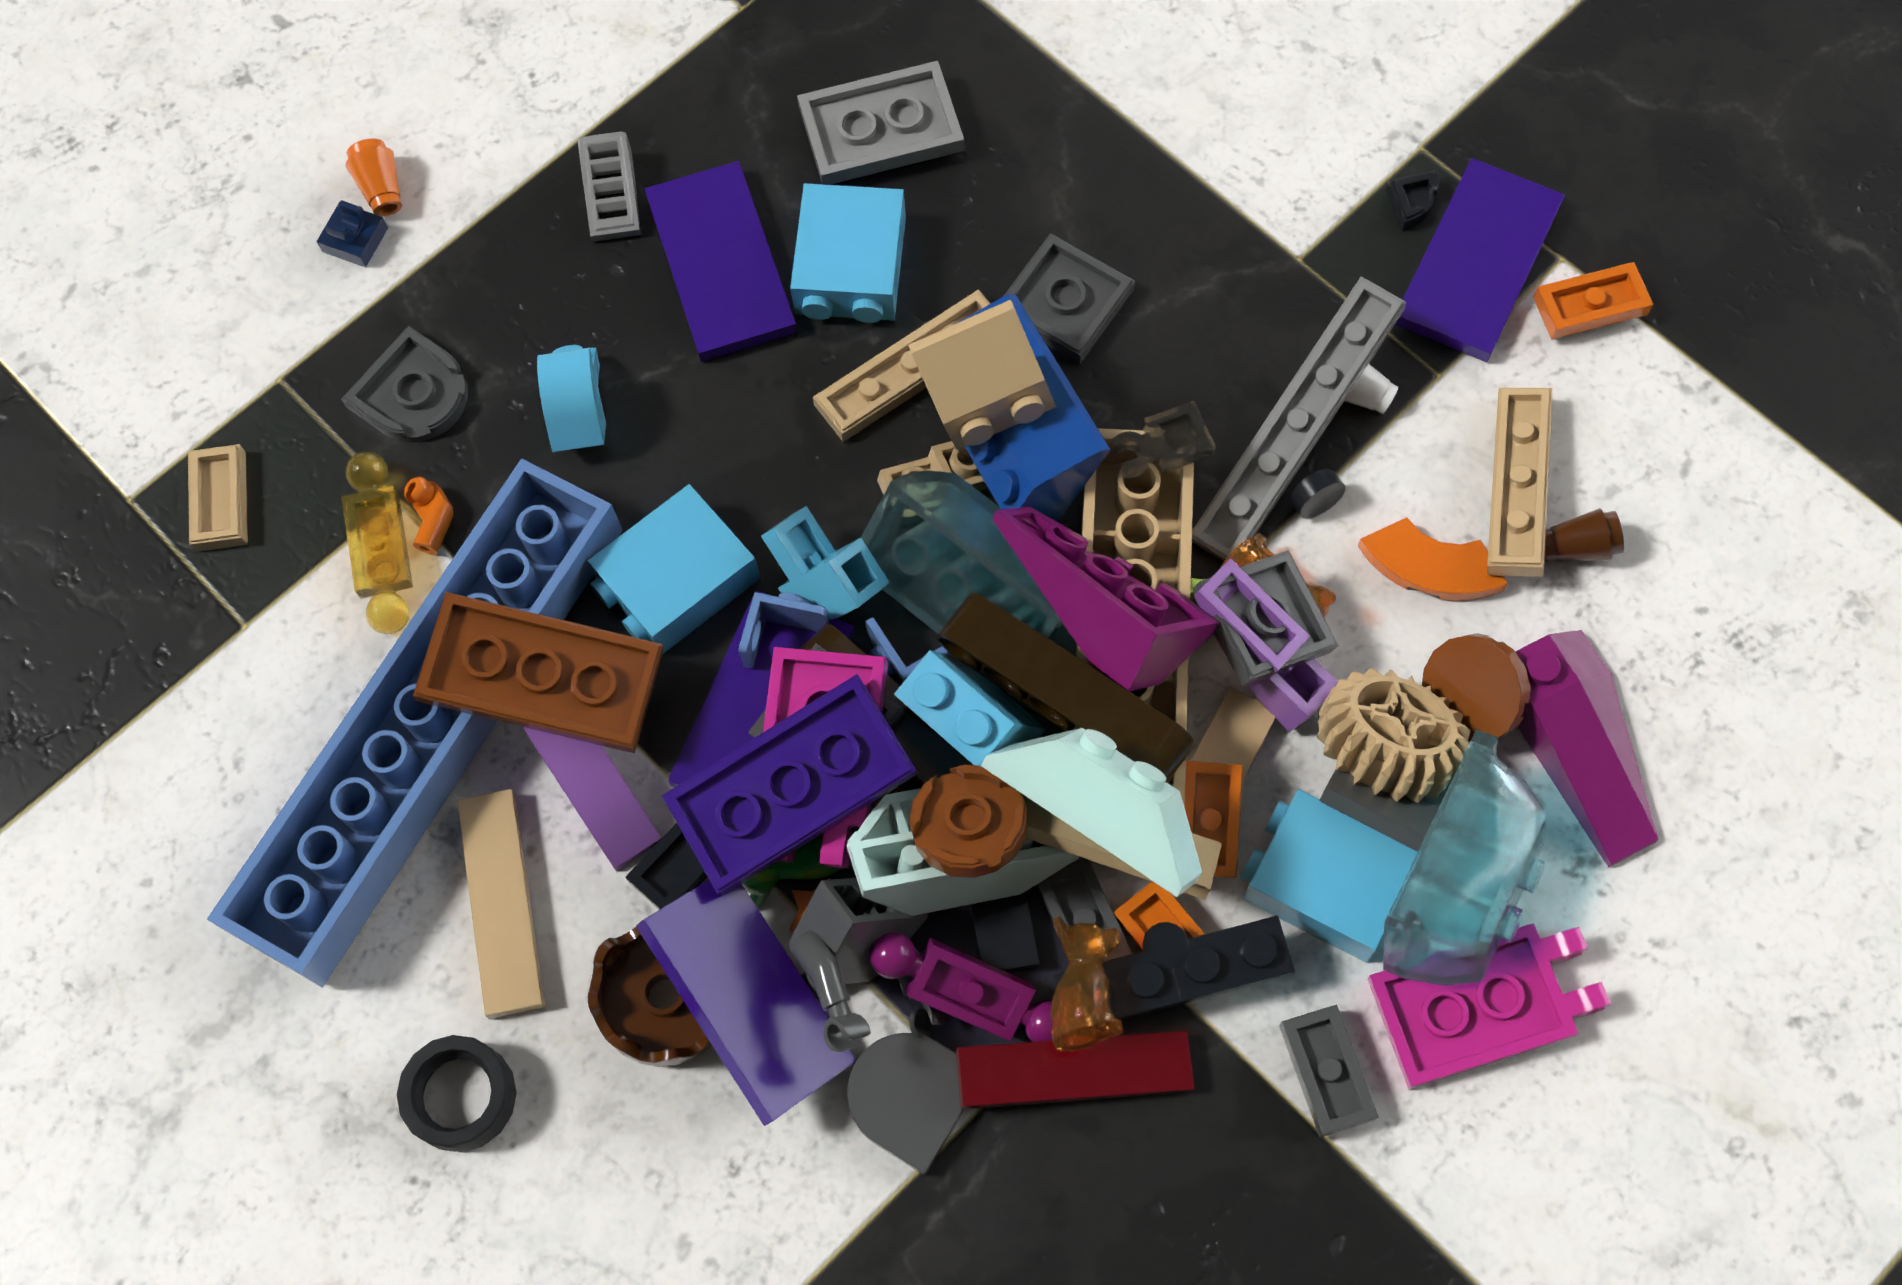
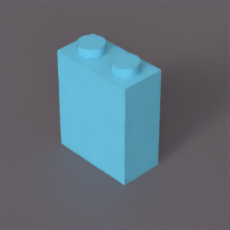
M804 183L790 286L795 314L805 315L817 320L829 317L855 318L865 323H874L880 320L895 321L906 220L904 189Z
M690 484L587 560L596 578L590 583L596 595L609 609L615 604L620 607L627 616L622 623L632 637L663 644L662 655L761 579L755 557Z
M929 650L894 693L897 698L973 765L981 766L985 756L1011 744L1040 738L1046 731L1044 726L998 686L951 655Z
M1297 789L1290 805L1279 800L1265 828V831L1274 835L1266 853L1255 848L1240 879L1250 883L1243 900L1274 916L1278 915L1279 919L1367 962L1376 951L1422 853L1395 841L1319 801L1318 798Z

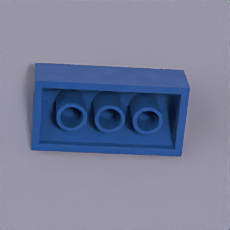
M1007 294L961 321L1011 300L1056 408L1044 412L1038 419L1032 422L1019 423L998 432L982 444L968 445L965 448L1000 510L1030 506L1059 522L1107 456L1110 448L1017 296Z

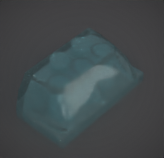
M926 470L901 475L890 482L861 536L890 582L882 590L937 634H939L970 593H977L1052 641L1062 625V621L992 520L996 510H1000L999 506L963 478L951 472Z
M1476 729L1384 922L1383 970L1404 979L1444 986L1480 982L1485 977L1501 940L1504 939L1512 942L1524 913V909L1516 906L1523 890L1534 893L1545 866V861L1538 859L1544 846L1547 813L1526 781L1496 757L1498 737Z

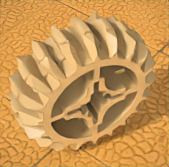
M1369 668L1365 674L1352 671L1347 679H1339L1319 711L1317 739L1325 744L1323 755L1337 760L1336 771L1349 772L1354 776V785L1364 783L1372 787L1374 795L1380 791L1387 792L1396 802L1404 795L1416 803H1419L1424 796L1436 799L1442 791L1448 790L1451 784L1457 781L1469 758L1468 752L1471 748L1468 742L1470 730L1461 724L1463 714L1449 709V698L1437 697L1432 693V686L1423 687L1415 683L1413 676H1410L1408 679L1400 678L1391 669L1385 675L1372 668Z

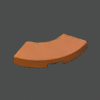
M1407 517L1361 538L1358 543V548L1366 559L1386 578L1405 589L1410 587L1427 594L1439 596L1440 600L1466 601L1480 599L1500 593L1508 585L1504 576L1488 575V551L1481 540L1464 544L1439 542L1421 533Z

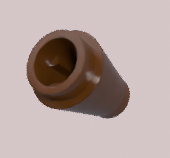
M1599 508L1546 529L1545 562L1554 560L1610 561L1613 554L1624 552L1623 532L1616 511L1603 513L1602 509Z

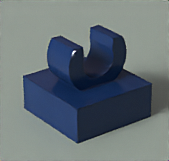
M341 200L316 242L323 253L366 268L388 230V226L383 217L364 211L360 206Z

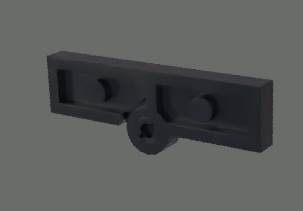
M1276 915L1190 939L1187 938L1184 930L1178 925L1170 922H1161L1151 926L1145 933L1142 943L1143 951L1055 974L1054 980L1068 1032L1072 1034L1290 976L1295 973V969L1279 916Z

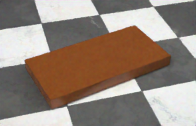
M445 592L413 697L418 702L635 754L663 653V644Z

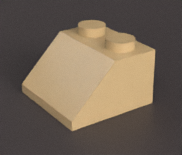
M1011 300L908 345L941 421L956 450L968 445L982 444L998 432L1019 423L1032 422L1038 419L1044 412L1056 408Z

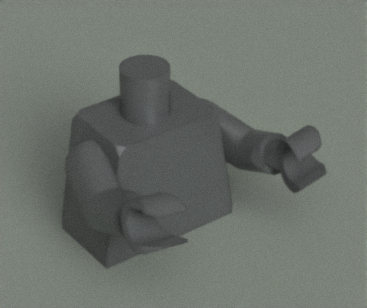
M857 878L822 880L789 941L791 952L804 969L801 976L815 998L820 1000L823 1011L828 1010L830 1018L824 1024L823 1035L827 1047L836 1052H845L859 1048L850 1039L855 1040L869 1036L871 1033L867 1021L861 1015L851 1013L847 1004L850 996L846 984L868 982L879 975L873 969L870 962L869 954L873 943L889 932H899L910 939L929 916L927 913L911 916L863 898ZM906 974L898 978L904 998L910 1000L912 1007L909 1019L910 1030L918 1038H922V1035L930 1037L931 1032L926 1025L927 1014H929L932 1025H944L948 1014L908 997L905 987L911 976Z

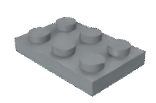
M938 61L797 95L801 116L823 185H831L965 151L964 137Z

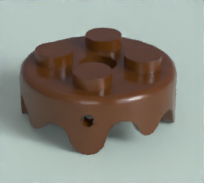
M637 927L617 938H608L598 947L593 961L594 968L588 992V1006L600 1032L615 1049L638 1063L659 1067L678 1065L695 1059L712 1047V1044L680 994L677 1001L668 1008L658 1009L650 1004L649 993L653 985L660 980L669 979Z

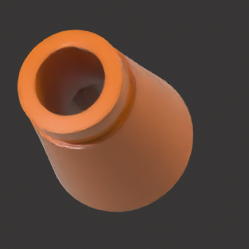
M370 138L354 143L346 152L348 159L345 166L367 203L372 208L373 214L385 217L397 213L402 208V203L400 201L393 151L387 148L381 139Z

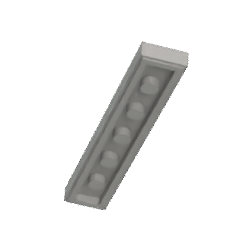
M1362 276L1359 278L1193 528L1192 542L1225 563L1230 558L1235 563L1238 562L1405 310L1406 301Z

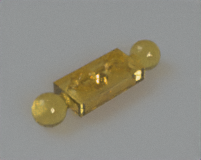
M365 451L351 457L345 471L347 481L359 493L341 496L354 590L361 599L372 597L365 611L366 620L370 627L381 634H394L405 627L410 614L407 602L400 595L396 594L395 591L413 587L399 493L394 485L383 487L389 474L385 460L376 453Z

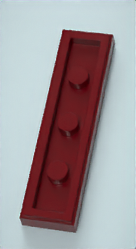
M1187 1031L957 1047L955 1051L960 1110L1191 1093L1195 1089Z

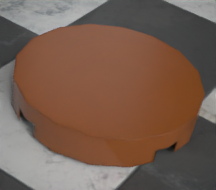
M1479 633L1448 639L1433 651L1423 671L1422 686H1432V693L1437 697H1447L1450 699L1449 709L1463 714L1461 724L1470 730L1468 742L1472 746L1502 740L1516 730L1524 718L1521 715L1524 712L1525 704L1529 703L1531 691L1526 667L1515 650L1503 641L1497 642L1493 638H1489L1488 635Z
M961 765L950 768L949 774H945L938 779L934 776L924 783L912 801L909 819L916 849L931 867L949 876L976 878L997 872L1012 861L1026 841L1029 821L1027 807L1019 791L978 765Z

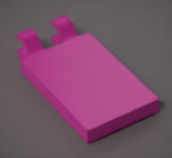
M774 647L763 732L856 674L861 677L881 712H883L889 661L886 657ZM871 804L824 832L820 864L849 869L851 859L847 850V842L851 837V829L861 827L871 812ZM796 850L779 861L793 863Z
M1532 923L1369 975L1367 980L1408 1089L1573 1038L1579 1034L1573 1020L1574 1018L1600 1012L1605 1009V1006L1610 1005V1000L1602 982L1563 994L1552 969V963H1559L1582 955V951L1588 949L1580 928H1572L1540 939L1535 924Z

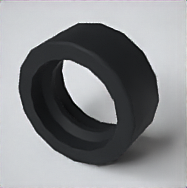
M451 1035L432 1040L413 1054L401 1072L396 1095L400 1117L413 1135L440 1150L465 1152L483 1147L502 1132L513 1114L517 1091L513 1072L498 1052L476 1038ZM457 1059L469 1060L481 1066L489 1077L491 1086L489 1104L481 1117L468 1126L457 1129L442 1127L435 1123L425 1110L423 1096L426 1084L434 1071L446 1062Z

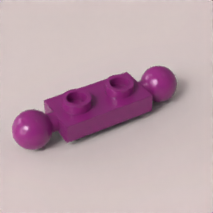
M889 932L878 938L870 949L871 965L879 975L888 979L901 978L906 974L911 976L905 987L908 997L1003 1039L1011 1041L1019 1024L1024 1026L1025 1033L1032 1042L1064 1040L1068 1034L1067 1024L1060 1004L1050 1000L1039 1001L1033 1005L1030 1004L1036 992L1032 983L930 938L922 955L916 953L914 944L906 935L899 932Z

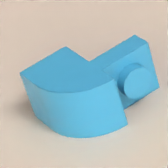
M568 345L560 347L550 354L538 355L539 392L552 452L604 445L606 420L598 389L600 363L596 347L583 349L578 345Z
M807 506L796 511L761 535L789 579L778 587L781 593L800 595L809 600L810 604L825 607L829 620L838 618L860 607L890 583L862 538L835 551Z

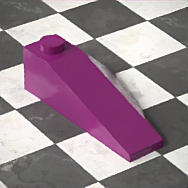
M1030 506L996 510L992 520L1086 658L1102 670L1106 677L1127 691L1161 684L1215 632L1220 623L1181 592L1164 582L1155 590L1129 574L1134 565L1120 557L1113 560L1101 554L1090 553L1086 550L1088 541L1085 537Z
M1577 630L1548 634L1515 651L1526 667L1531 688L1529 703L1524 706V712L1521 715L1524 718L1518 729L1608 868L1656 843L1659 838L1612 674L1583 631Z

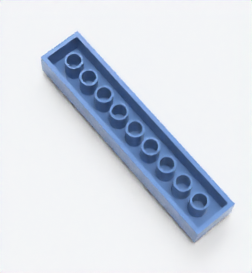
M521 458L207 918L208 921L316 985L324 987L497 723V720L418 702L413 697L445 592L564 620L594 575L587 560L617 539L623 531L612 504Z

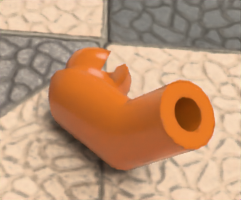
M415 477L406 484L404 489L405 499L409 503H413L414 509L422 520L413 546L424 553L437 555L452 521L453 507L442 488L436 482L428 481L424 477Z

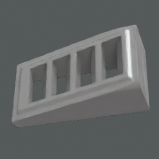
M620 131L580 137L578 139L579 157L592 242L641 235L633 157L627 134ZM622 173V176L596 179V176ZM617 193L625 194V196L598 199V196ZM627 210V216L600 219V214Z

